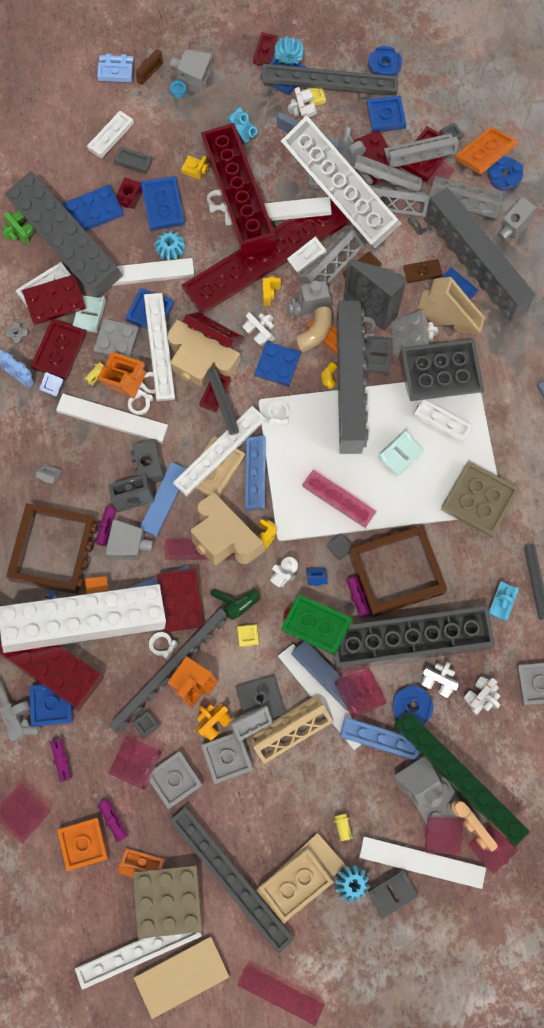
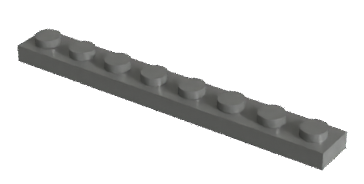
M264 63L262 66V83L397 95L398 76Z
M220 608L108 726L115 733L125 730L129 725L128 721L133 715L137 717L144 709L142 706L147 701L151 702L158 693L156 691L161 686L165 687L168 685L171 676L185 657L193 658L199 652L198 647L203 642L206 644L213 637L212 633L216 628L221 629L225 625L227 614Z
M185 807L170 820L172 825L278 954L282 952L295 939L189 810Z

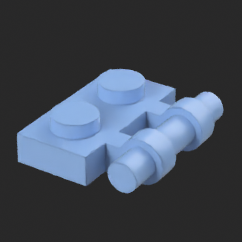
M108 53L99 56L98 81L132 82L134 56H127V54L114 56Z
M0 350L1 369L30 389L34 384L30 370L22 362L13 359L10 353Z

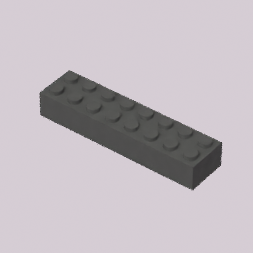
M32 171L5 193L11 203L94 297L98 298L123 277L118 267Z
M447 187L430 197L426 213L427 222L436 229L438 236L445 240L448 248L457 255L459 262L466 266L469 274L479 282L480 288L487 292L492 303L500 308L502 315L512 322L528 312L536 294Z
M361 300L338 301L336 331L339 454H362L363 448L367 447L368 429H366V423L368 422V411H366L367 394H365L367 377L364 376L366 370V359H364L366 343L363 341L365 336V324H363L365 310L361 308Z
M488 606L350 625L336 655H333L335 671L490 650L495 646Z

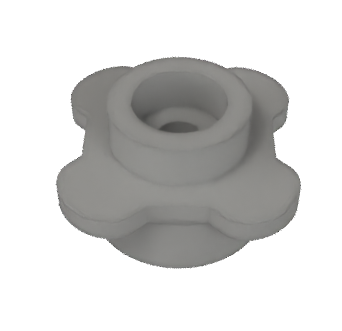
M294 297L286 304V312L289 314L290 319L300 315L301 312L300 302L295 301Z
M14 323L13 327L7 330L5 334L14 343L18 344L24 340L28 331L21 328L19 323Z

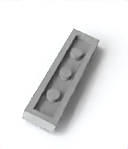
M359 154L355 157L353 168L360 173L371 174L377 179L387 180L391 184L403 186L409 191L419 192L422 187V178Z

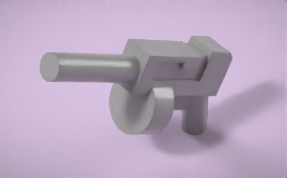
M346 125L344 135L338 142L339 152L354 167L356 155L362 156L366 151V147L361 141L353 143L354 141L351 138L352 126ZM360 173L368 185L373 183L368 173Z
M0 679V701L3 705L0 708V712L9 730L7 732L9 739L18 741L27 735H39V726H30L27 719L22 721L20 717L30 711L29 703L27 701L17 705L10 703Z

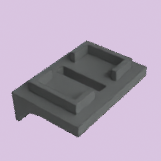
M367 336L365 371L385 374L387 377L389 376L393 339ZM370 353L387 355V357L370 355Z
M401 870L367 891L382 918H385L418 897L405 870ZM387 884H390L392 890L399 900L398 903L394 901L392 895L387 889Z

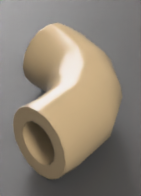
M329 307L317 308L314 311L313 325L304 333L297 335V343L302 352L318 346L327 337L332 326L333 316L332 310Z

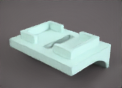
M82 295L86 309L76 312L73 326L98 333L106 299L104 296L97 298ZM82 312L97 314L98 316L82 314Z
M406 430L380 454L379 459L398 476L424 452V449L411 438ZM395 448H397L399 451H401V452L408 458V460H405V459L395 450Z

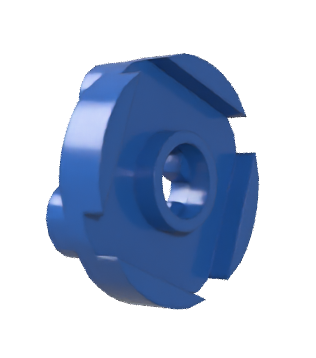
M390 46L377 47L373 53H370L368 59V67L371 74L398 76L402 66L401 54L395 52V49Z
M503 156L488 169L487 176L491 181L490 184L501 191H508L513 187L515 189L521 183L523 165L515 159ZM503 172H508L509 175L503 176Z
M416 686L406 687L397 693L393 700L392 709L394 717L399 721L409 711L424 724L432 716L433 702L424 689ZM412 701L416 702L415 706L418 707V710L413 712L407 707V704H411Z

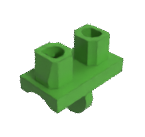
M19 210L11 215L8 211L3 215L7 219L6 223L8 226H3V237L6 240L12 239L15 241L18 236L25 245L30 243L28 238L35 233L33 226L29 222L22 227L19 225L25 221Z

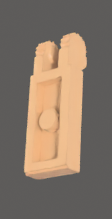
M452 801L450 806L453 813L463 818L464 827L470 833L473 832L476 835L477 839L475 841L483 850L486 849L493 852L498 845L469 807L462 801Z

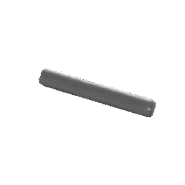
M215 368L207 371L229 434H238L239 428L218 372Z
M530 544L526 545L524 550L538 617L540 620H544V584L536 546Z

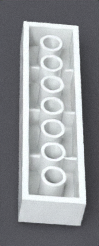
M307 115L281 140L374 248L379 246L402 224Z
M160 584L0 606V633L3 653L165 629L166 624Z

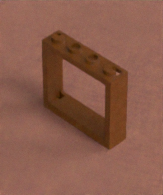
M26 503L6 575L8 580L78 595L79 589L84 585L83 572L88 569V552H92L93 549L92 536L97 532L98 523H96L94 516ZM36 514L86 523L71 583L20 573Z
M417 525L406 528V531L400 533L399 531L391 532L388 534V537H375L369 543L362 544V542L352 545V548L349 549L348 554L361 589L365 594L371 618L444 595L447 591L423 525L419 527ZM418 536L437 585L376 605L358 554Z

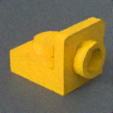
M188 155L181 168V172L201 180L203 174L206 175L209 169L207 157L203 156L200 160Z
M263 278V306H271V299H274V290H280L281 278Z
M261 519L259 527L266 532H261L258 538L264 543V553L277 536L276 525L271 521Z

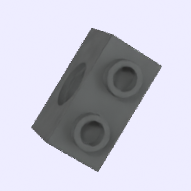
M155 440L132 444L134 451L130 452L132 462L137 464V468L134 469L135 477L146 474L150 484L163 481ZM146 460L151 461V463L148 466L142 465V463Z
M146 474L109 484L111 500L117 512L154 502L152 487Z

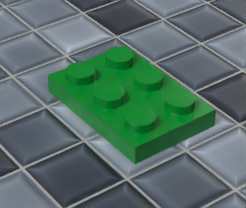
M299 594L281 627V631L335 656L353 619Z

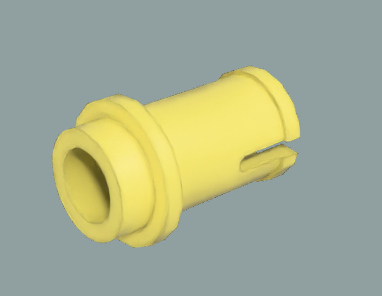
M100 362L94 364V368L84 377V380L93 386L97 382V378L104 365Z
M347 814L334 816L335 821L333 822L336 823L339 840L353 839L348 823L350 818L347 817Z

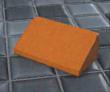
M125 848L118 873L133 878V872L163 869L165 859Z

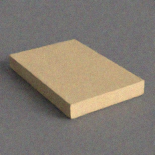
M213 436V438L211 439L203 453L218 439V437ZM236 449L196 490L206 496L214 492L220 497L246 457V453Z
M307 848L258 888L283 923H285L334 882L309 848Z

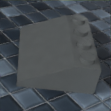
M350 259L347 266L343 298L347 301L361 300V308H364L365 316L373 319L376 325L384 331L391 324V321L398 317L406 281L402 275L396 274L393 270Z
M475 339L401 348L399 354L401 372L410 401L484 392Z

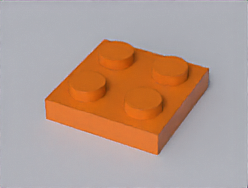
M99 818L57 830L67 872L108 860Z

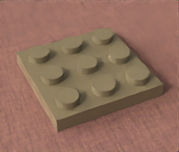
M469 461L441 510L493 538L520 488Z
M197 865L133 872L138 939L202 932Z

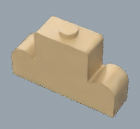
M451 277L434 279L430 290L423 291L418 308L424 310L426 317L436 326L454 325V329L463 334L481 333L485 317Z
M176 320L168 333L169 347L172 351L176 352L171 360L173 372L178 374L183 380L191 381L201 387L208 380L207 371L215 368L218 374L226 377L233 374L241 361L240 353L220 345L218 341L209 339L203 333L192 330L185 323Z
M214 492L198 504L200 523L191 529L192 542L196 545L197 551L201 555H205L212 564L217 565L232 553H235V559L239 563L248 564L263 553L264 543Z

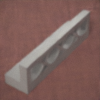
M450 133L384 148V154L388 165L394 168L456 154L459 141L457 137H452Z
M435 176L429 200L430 197L448 187L468 212L496 219L503 197L502 193Z
M369 185L379 198L383 196L389 199L391 203L387 207L391 212L426 217L429 193ZM399 199H404L408 205L404 209H398L394 203ZM417 201L425 202L423 212L415 211L412 205Z
M343 229L325 247L327 253L298 276L300 281L312 283L318 275H322L321 281H326L328 284L364 246L354 229ZM354 239L357 246L350 250V241ZM341 251H345L344 260L339 262L338 254ZM333 263V271L330 274H326L327 265Z

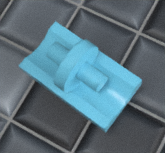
M237 107L226 118L230 124H235L243 144H246L258 133L256 127L249 121V116L246 112H243L241 107Z
M500 581L489 610V615L507 621L519 588Z

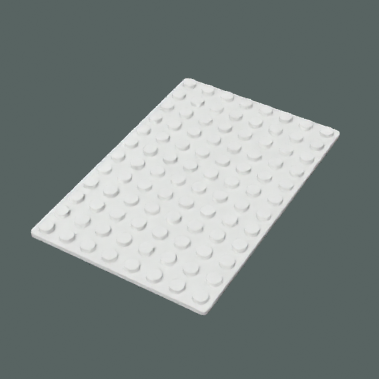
M404 382L365 387V394H367L366 411H368V422L366 423L368 441L367 447L363 448L362 454H339L338 390L260 399L259 410L266 418V421L262 423V432L266 437V461L277 529V540L281 542L338 535L341 533L346 534L458 520L441 509L467 463L470 461L497 476L481 393L426 399L473 425L466 439L461 443L414 416L422 400L410 401ZM279 400L289 406L288 424H269L267 410L270 403ZM276 405L272 408L271 412L276 419H282L286 410L283 406ZM407 430L411 438L424 449V452L397 476L379 459V456ZM395 448V450H396L405 460H408V458H407L401 451H399L397 448Z

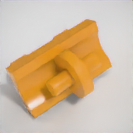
M211 704L206 709L200 705L198 710L201 713L196 719L201 723L195 728V731L212 741L218 734L212 726L218 721L225 727L232 721L227 713L228 709L222 704H219L215 709Z

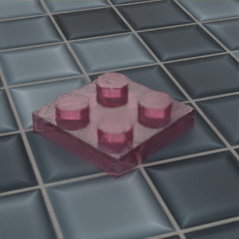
M369 667L334 682L352 719L387 703Z
M126 736L108 774L145 790L162 752Z
M20 783L0 805V824L21 843H24L51 810Z

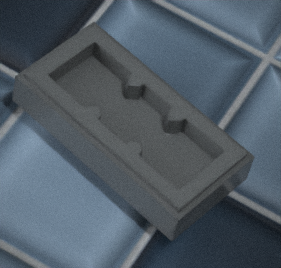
M120 146L113 161L116 165L147 174L153 158L152 156Z

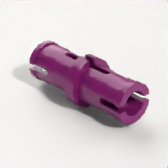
M105 507L102 521L98 524L99 531L94 542L95 544L107 546L112 522L117 512L115 508Z
M358 577L349 578L346 583L352 595L350 597L351 601L356 606L359 618L365 617L371 613L365 599V594L361 589Z
M61 738L56 739L58 748L54 740L50 741L49 744L54 756L52 761L56 765L59 782H64V772L67 780L72 779L67 762L69 758L65 754Z
M107 799L98 804L97 806L106 821L105 825L106 827L109 826L116 842L118 843L129 835L120 821L121 817L116 814L110 800Z

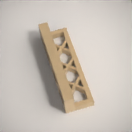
M318 695L274 720V724L252 734L248 738L263 764L333 723V720ZM324 713L326 719L321 722H314L317 716ZM300 726H307L306 731L303 733L297 732ZM290 736L288 742L279 743L282 737ZM267 746L273 747L270 753L265 756L262 754V749Z

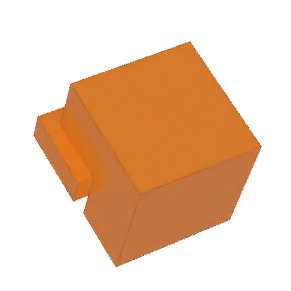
M111 352L97 380L108 390L134 399L146 375V372L143 370L145 364L140 360Z
M185 657L168 681V685L191 709L203 692L210 695L218 683L210 671L188 657Z

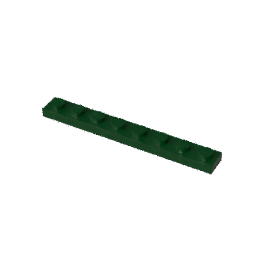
M408 711L394 724V727L514 848L530 834V831L411 712Z

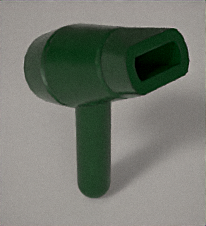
M212 589L210 592L211 596L227 603L224 607V612L231 620L240 617L261 600L260 595L255 589L236 599L216 589Z

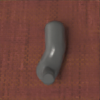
M413 217L408 218V223L414 227L418 235H422L423 232L427 231L426 228L422 229L416 219Z

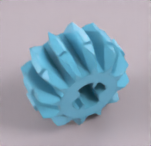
M286 36L285 39L280 38L275 45V58L280 63L284 62L285 65L298 64L303 57V43L300 42V39H294V37L288 38Z
M172 230L169 233L163 231V236L158 235L157 241H155L156 253L160 255L162 260L166 257L168 261L171 258L177 260V256H182L185 250L184 239L180 237L178 232L173 234Z
M353 865L351 870L348 866H344L345 873L338 871V875L341 877L340 879H334V882L338 884L335 887V891L340 893L339 897L342 900L346 898L349 903H352L353 899L360 902V895L363 897L367 896L364 889H370V885L366 884L369 881V877L364 875L365 870L362 868L358 870L356 865ZM355 881V885L350 887L349 883Z

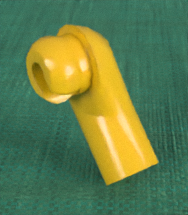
M330 362L321 373L322 383L328 389H332L336 385L332 374L337 369V366L333 362Z

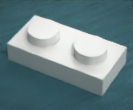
M314 237L287 258V260L296 272L300 274L327 253L319 240Z

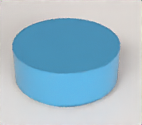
M177 80L170 84L169 89L172 97L179 99L186 95L187 89L184 82Z

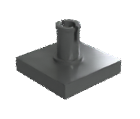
M274 676L235 687L243 715L264 704L268 707L272 719L285 714Z

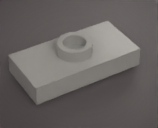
M265 704L229 722L234 737L238 742L274 724L268 707Z

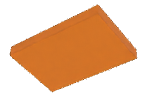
M491 126L456 154L455 161L481 175L517 145V140Z

